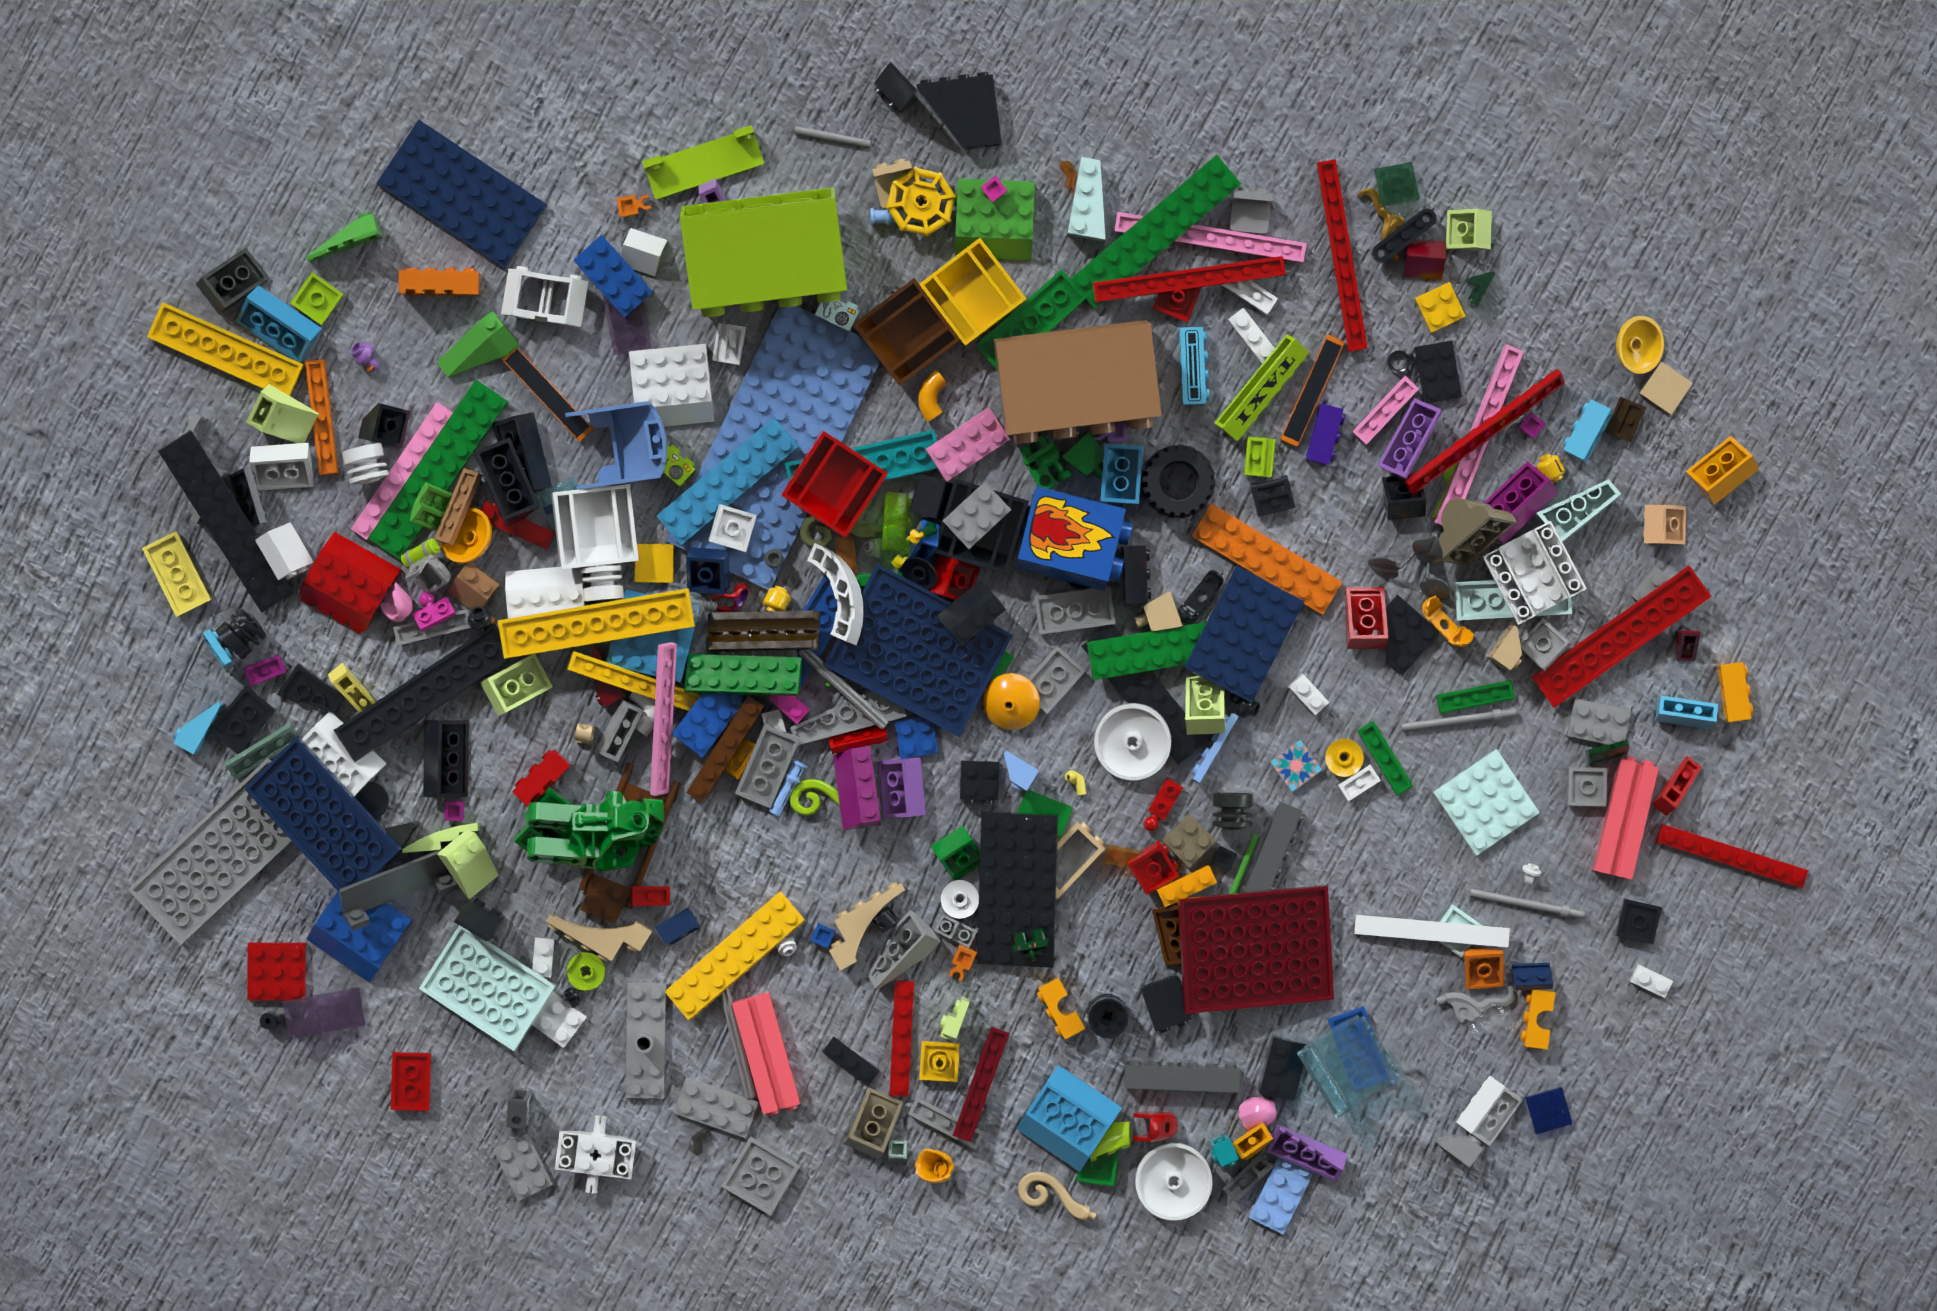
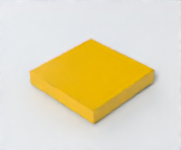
M637 544L639 561H635V582L673 583L674 544Z

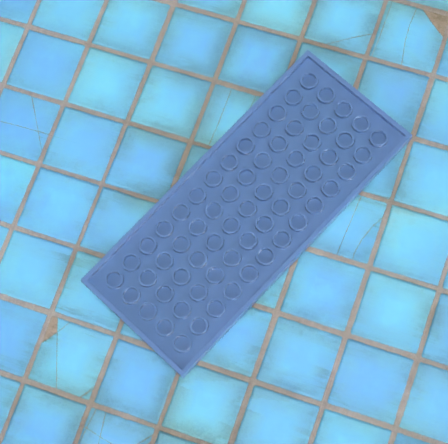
M798 306L778 307L694 484L774 417L799 447L728 506L757 515L746 552L708 541L715 518L682 546L671 533L666 540L667 542L688 552L691 547L729 550L731 573L767 590L772 588L782 565L778 568H770L765 564L764 556L767 551L777 549L783 554L784 563L807 515V512L781 496L788 483L784 463L803 459L822 430L840 442L843 441L881 362L863 338L860 339V336L815 316V314Z

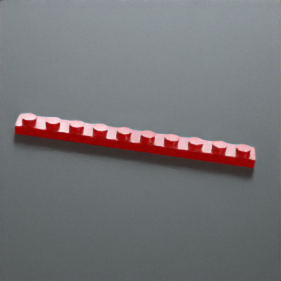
M1336 159L1317 162L1316 166L1348 352L1367 349Z
M1283 256L1095 282L1093 283L1095 303L1174 292L1175 290H1188L1285 276L1286 273Z
M1556 369L1552 373L1547 374L1540 382L1532 385L1525 393L1517 396L1510 404L1502 407L1495 415L1487 418L1480 426L1472 429L1465 437L1457 440L1450 448L1442 451L1435 459L1427 462L1420 470L1411 474L1405 480L1408 491L1412 495L1416 494L1563 386L1565 382L1562 373Z

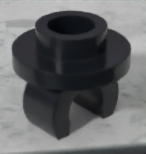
M574 987L566 989L563 992V1001L569 1000L572 1008L580 1005L579 1002L581 1000L578 996L580 990Z

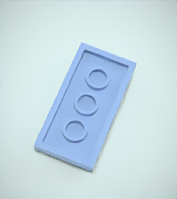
M1277 1157L1274 1167L1271 1169L1248 1217L1284 1234L1314 1172Z

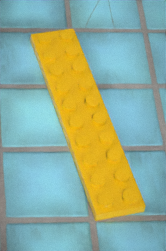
M689 588L498 620L505 659L695 627L690 592Z

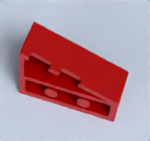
M556 749L553 751L548 750L541 757L543 761L539 765L535 763L528 770L530 774L525 779L522 777L516 782V788L512 792L527 807L530 803L535 802L572 766Z

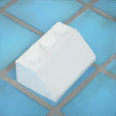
M309 443L251 447L249 463L251 470L255 473V483L258 490L313 487L312 457Z
M1489 1076L1477 1094L1471 1099L1467 1108L1461 1113L1457 1123L1490 1146L1523 1099Z

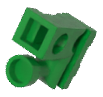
M1042 435L1036 441L1040 450L1034 453L1030 446L1027 445L1020 452L1024 459L1023 463L1037 486L1050 490L1057 483L1049 472V467L1053 466L1057 471L1058 475L1056 478L1060 483L1073 474L1069 469H1064L1059 459V452L1053 442L1050 443Z

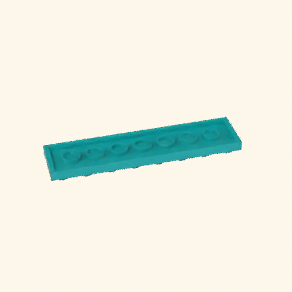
M934 429L851 448L886 471L888 474L884 480L936 469L935 464L925 450L937 442ZM803 459L784 463L788 481Z

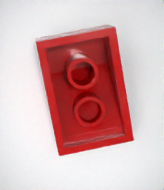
M1346 587L1347 649H1385L1388 641L1384 587Z

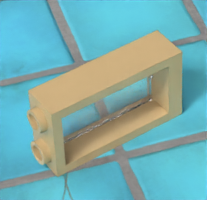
M1076 822L1058 841L1057 899L1105 850L1102 846L1105 842L1097 835L1093 837L1089 833L1091 829L1084 822L1081 824Z

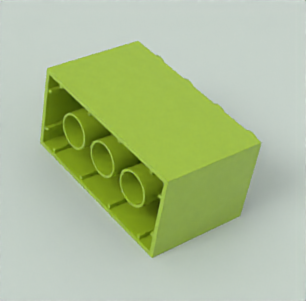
M835 187L681 207L680 224L692 310L701 309L702 317L725 314L724 308L726 306L740 304L741 312L759 311L764 309V301L778 299L779 307H794L802 304V296L817 294V301L820 303L833 302L841 299L840 291H847Z

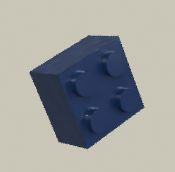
M691 547L686 556L687 588H689V592L725 595L730 586L729 550Z

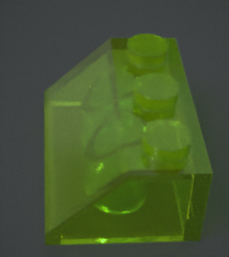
M886 492L882 550L905 552V548H909L910 540L906 537V530L911 527V518L907 517L912 498H909V494Z

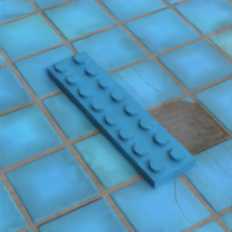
M775 417L772 418L657 515L658 519L682 546L715 518L719 504L728 507L799 446Z

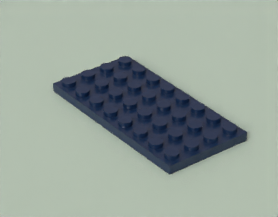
M421 120L417 121L377 181L379 186L504 269H506L547 207L546 203Z
M296 736L245 788L246 792L338 892L346 886L377 875L402 850L395 840L299 736Z

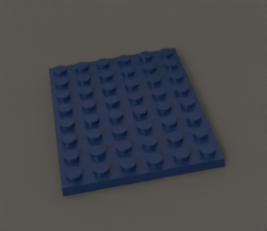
M877 563L861 593L863 599V623L857 645L838 638L823 666L960 737L1013 635L989 623L965 644L959 646L936 617L952 602Z

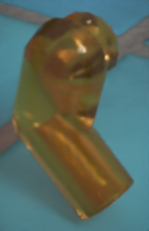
M1062 161L1059 167L1067 177L1065 187L1074 189L1077 170L1071 162Z

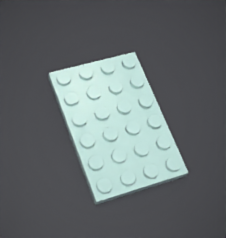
M459 925L419 989L500 1043L516 1051L553 993L556 985L489 941L483 940Z

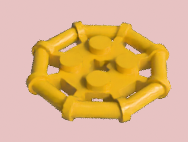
M916 166L890 182L892 185L885 208L892 215L900 231L929 237L931 233L951 223V215L957 195L951 190L943 177V173L919 169ZM919 176L928 179H933V182L927 183L920 181ZM913 177L915 178V182L911 186L905 187L902 185ZM937 183H939L946 195H940L935 187ZM898 189L903 192L902 201L895 203ZM924 197V201L927 203L919 206L916 199ZM947 200L945 212L943 214L939 211L941 201ZM902 207L907 215L905 220L902 219L896 208ZM937 215L941 218L928 226L927 221ZM911 219L923 222V227L908 223Z

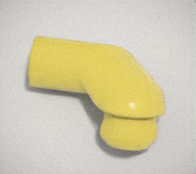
M1068 771L1065 774V780L1076 785L1077 795L1087 794L1084 777L1076 771Z

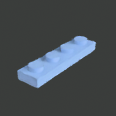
M1234 713L1225 715V733L1212 736L1211 741L1213 743L1210 748L1206 747L1201 757L1204 759L1201 764H1196L1191 774L1194 775L1192 779L1199 783L1201 782L1239 716Z

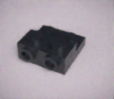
M961 760L960 799H964V803H975V800H983V804H994V800H998L999 762Z

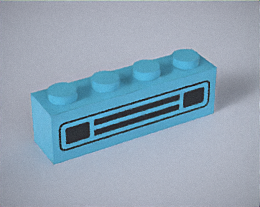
M1203 327L1179 328L1182 406L1205 405L1206 400H1209V389L1205 387V381H1209L1208 370H1205L1204 363L1208 362V352L1204 350V343H1207V331H1203Z

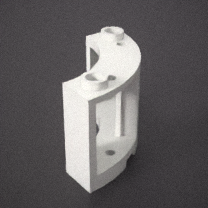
M517 266L516 269H508L501 314L546 323L581 327L588 281L581 280V276L570 274V278L530 272L527 267ZM522 276L543 280L538 312L517 308ZM554 282L570 283L564 316L549 314Z

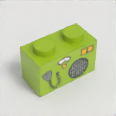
M673 444L670 447L667 445V460L664 473L682 487L696 471L693 468L695 464L688 457L683 459L678 455L681 451Z

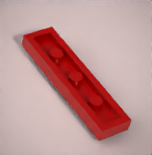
M484 501L480 509L488 516L491 525L544 549H548L555 534L554 531L525 518L504 526L496 506L487 501Z

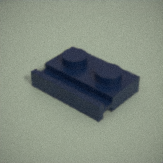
M1550 963L1512 964L1511 971L1514 990L1553 989Z

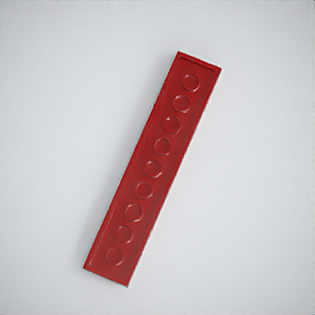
M1688 565L1563 653L1545 672L1541 669L1531 677L1553 708H1555L1712 596L1690 565Z

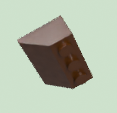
M1178 904L1153 909L1152 913L1165 966L1180 964Z

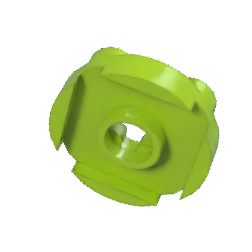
M582 952L575 955L569 961L567 976L569 982L575 988L591 990L598 987L604 980L606 967L602 959L596 954ZM590 967L591 975L583 976L581 968Z

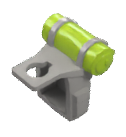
M436 539L426 540L419 546L401 555L403 565L410 569L405 579L408 581L414 577L415 582L427 593L438 590L447 584L451 578L448 569L436 556L440 552V546Z

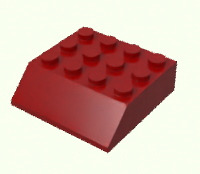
M822 430L791 476L781 496L846 538L888 473Z

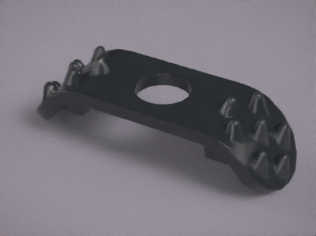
M1209 570L1202 581L1179 607L1178 611L1182 617L1194 620L1223 585L1224 579L1216 570ZM1202 590L1207 593L1205 601H1198L1196 599L1198 591Z

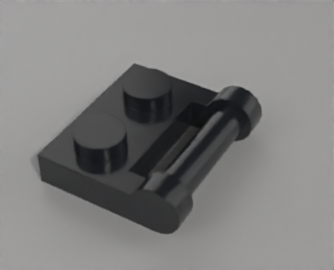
M1287 475L1258 484L1255 482L1250 483L1257 517L1295 508ZM1284 486L1285 491L1259 497L1258 491Z

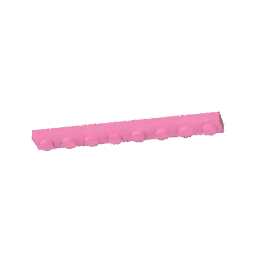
M438 402L434 405L351 530L368 540V537L453 412Z
M672 642L658 645L650 783V794L654 796L669 793L677 644Z

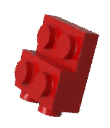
M1159 840L1143 849V853L1127 862L1146 895L1179 877L1176 871L1179 869L1174 859L1170 861L1168 854H1170L1169 849L1165 843L1161 845Z

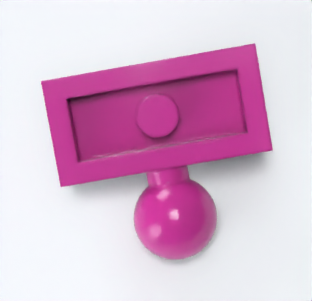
M423 592L419 596V603L426 608L413 614L421 632L456 615L447 597L434 603V596L427 592Z

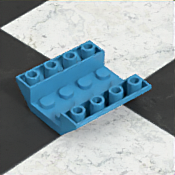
M1058 1065L1016 1129L1080 1172L1122 1107Z

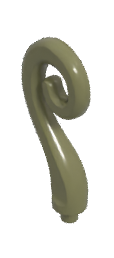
M808 515L799 529L801 540L811 548H813L814 543L825 547L831 540L830 528L827 525L818 524L816 530L823 533V538L821 540L812 539L809 533L812 524L819 522V520ZM874 523L855 524L849 534L860 539L876 538V534H882L883 529L882 526L875 527Z

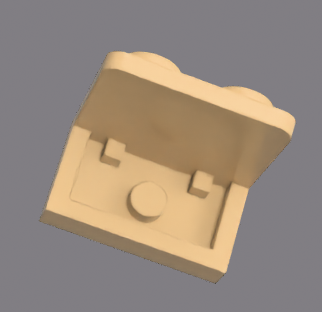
M899 159L894 161L895 164L888 166L887 163L875 165L876 168L872 169L882 208H885L888 202L892 185L890 182L912 170L910 160ZM914 178L902 185L905 187L911 186L914 183ZM898 189L895 203L902 201L903 192Z

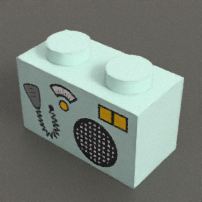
M837 300L820 303L815 316L851 332L860 310H857V305L849 301L845 304Z

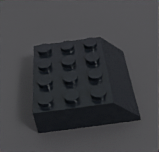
M955 479L943 520L980 486ZM993 490L1011 511L970 549L962 543L942 520L939 530L938 547L934 553L1007 575L1029 501Z

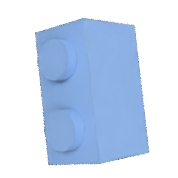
M1005 750L1004 758L1010 781L1013 782L1011 785L1019 791L1023 789L1027 791L1039 770Z

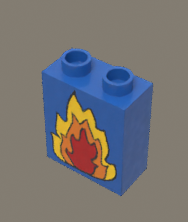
M1036 486L1015 568L1105 591L1109 580L1119 581L1124 559L1114 556L1117 544L1127 546L1133 523L1123 521L1126 511L1124 508Z

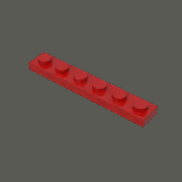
M895 980L889 1096H909L914 981Z

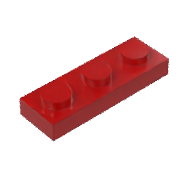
M878 726L829 737L832 754L888 741L886 728L880 729Z

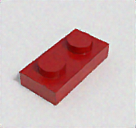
M631 886V906H670V886Z

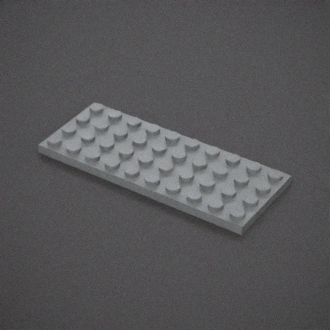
M269 758L261 763L128 889L180 946L292 842L245 790L250 782L272 761Z

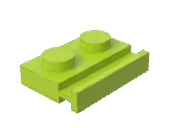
M1247 437L1244 475L1272 477L1275 439Z

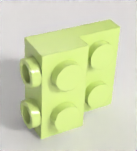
M962 997L961 1000L956 1001L953 1012L956 1014L948 1012L947 1016L943 1015L939 1028H942L941 1037L952 1040V1037L957 1038L969 1005L968 998Z

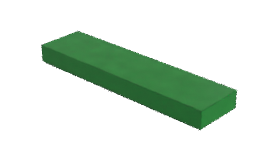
M1512 680L1437 694L1436 699L1439 714L1512 700L1515 699Z
M1371 721L1358 729L1359 736L1396 796L1413 787L1375 722Z

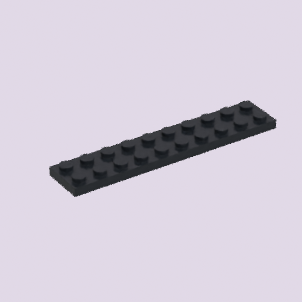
M189 430L158 449L157 451L260 612H264L294 593L286 578L277 579L255 541L259 538L258 534L193 432Z
M494 623L333 731L353 761L357 762L514 657L504 659L500 631Z

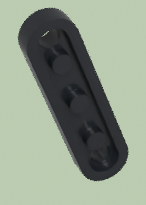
M1431 209L1421 210L1374 246L1371 252L1374 261L1378 263L1388 261L1431 228L1437 220L1435 212ZM1423 216H1427L1429 221L1424 222ZM1379 250L1384 252L1383 257L1378 255Z

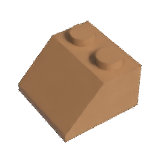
M469 562L457 575L447 592L472 610L476 606L484 608L501 584L475 564Z

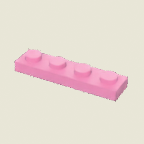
M1404 376L1352 433L1367 445L1419 388Z

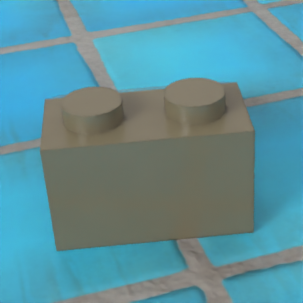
M868 1087L844 1145L880 1159L885 1151L903 1102Z

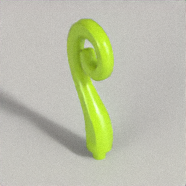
M807 779L801 781L798 785L796 784L789 797L792 809L803 816L815 814L821 805L820 797L814 792L806 794L807 799L812 800L811 807L806 808L800 804V794L808 789H816L825 793L840 807L838 790L830 784L817 779Z

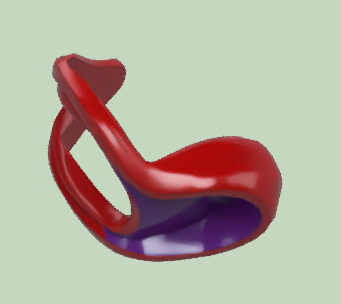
M738 583L734 588L733 594H711L714 609L717 612L737 611L748 597V587L743 583ZM716 599H731L734 601V605L730 607L717 606Z

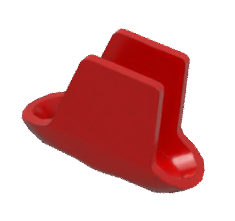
M1142 1111L1134 1113L1136 1118L1150 1119V1134L1134 1136L1135 1141L1155 1142L1172 1138L1177 1132V1118L1171 1112ZM1166 1122L1168 1123V1131H1167V1132H1165V1124H1166Z

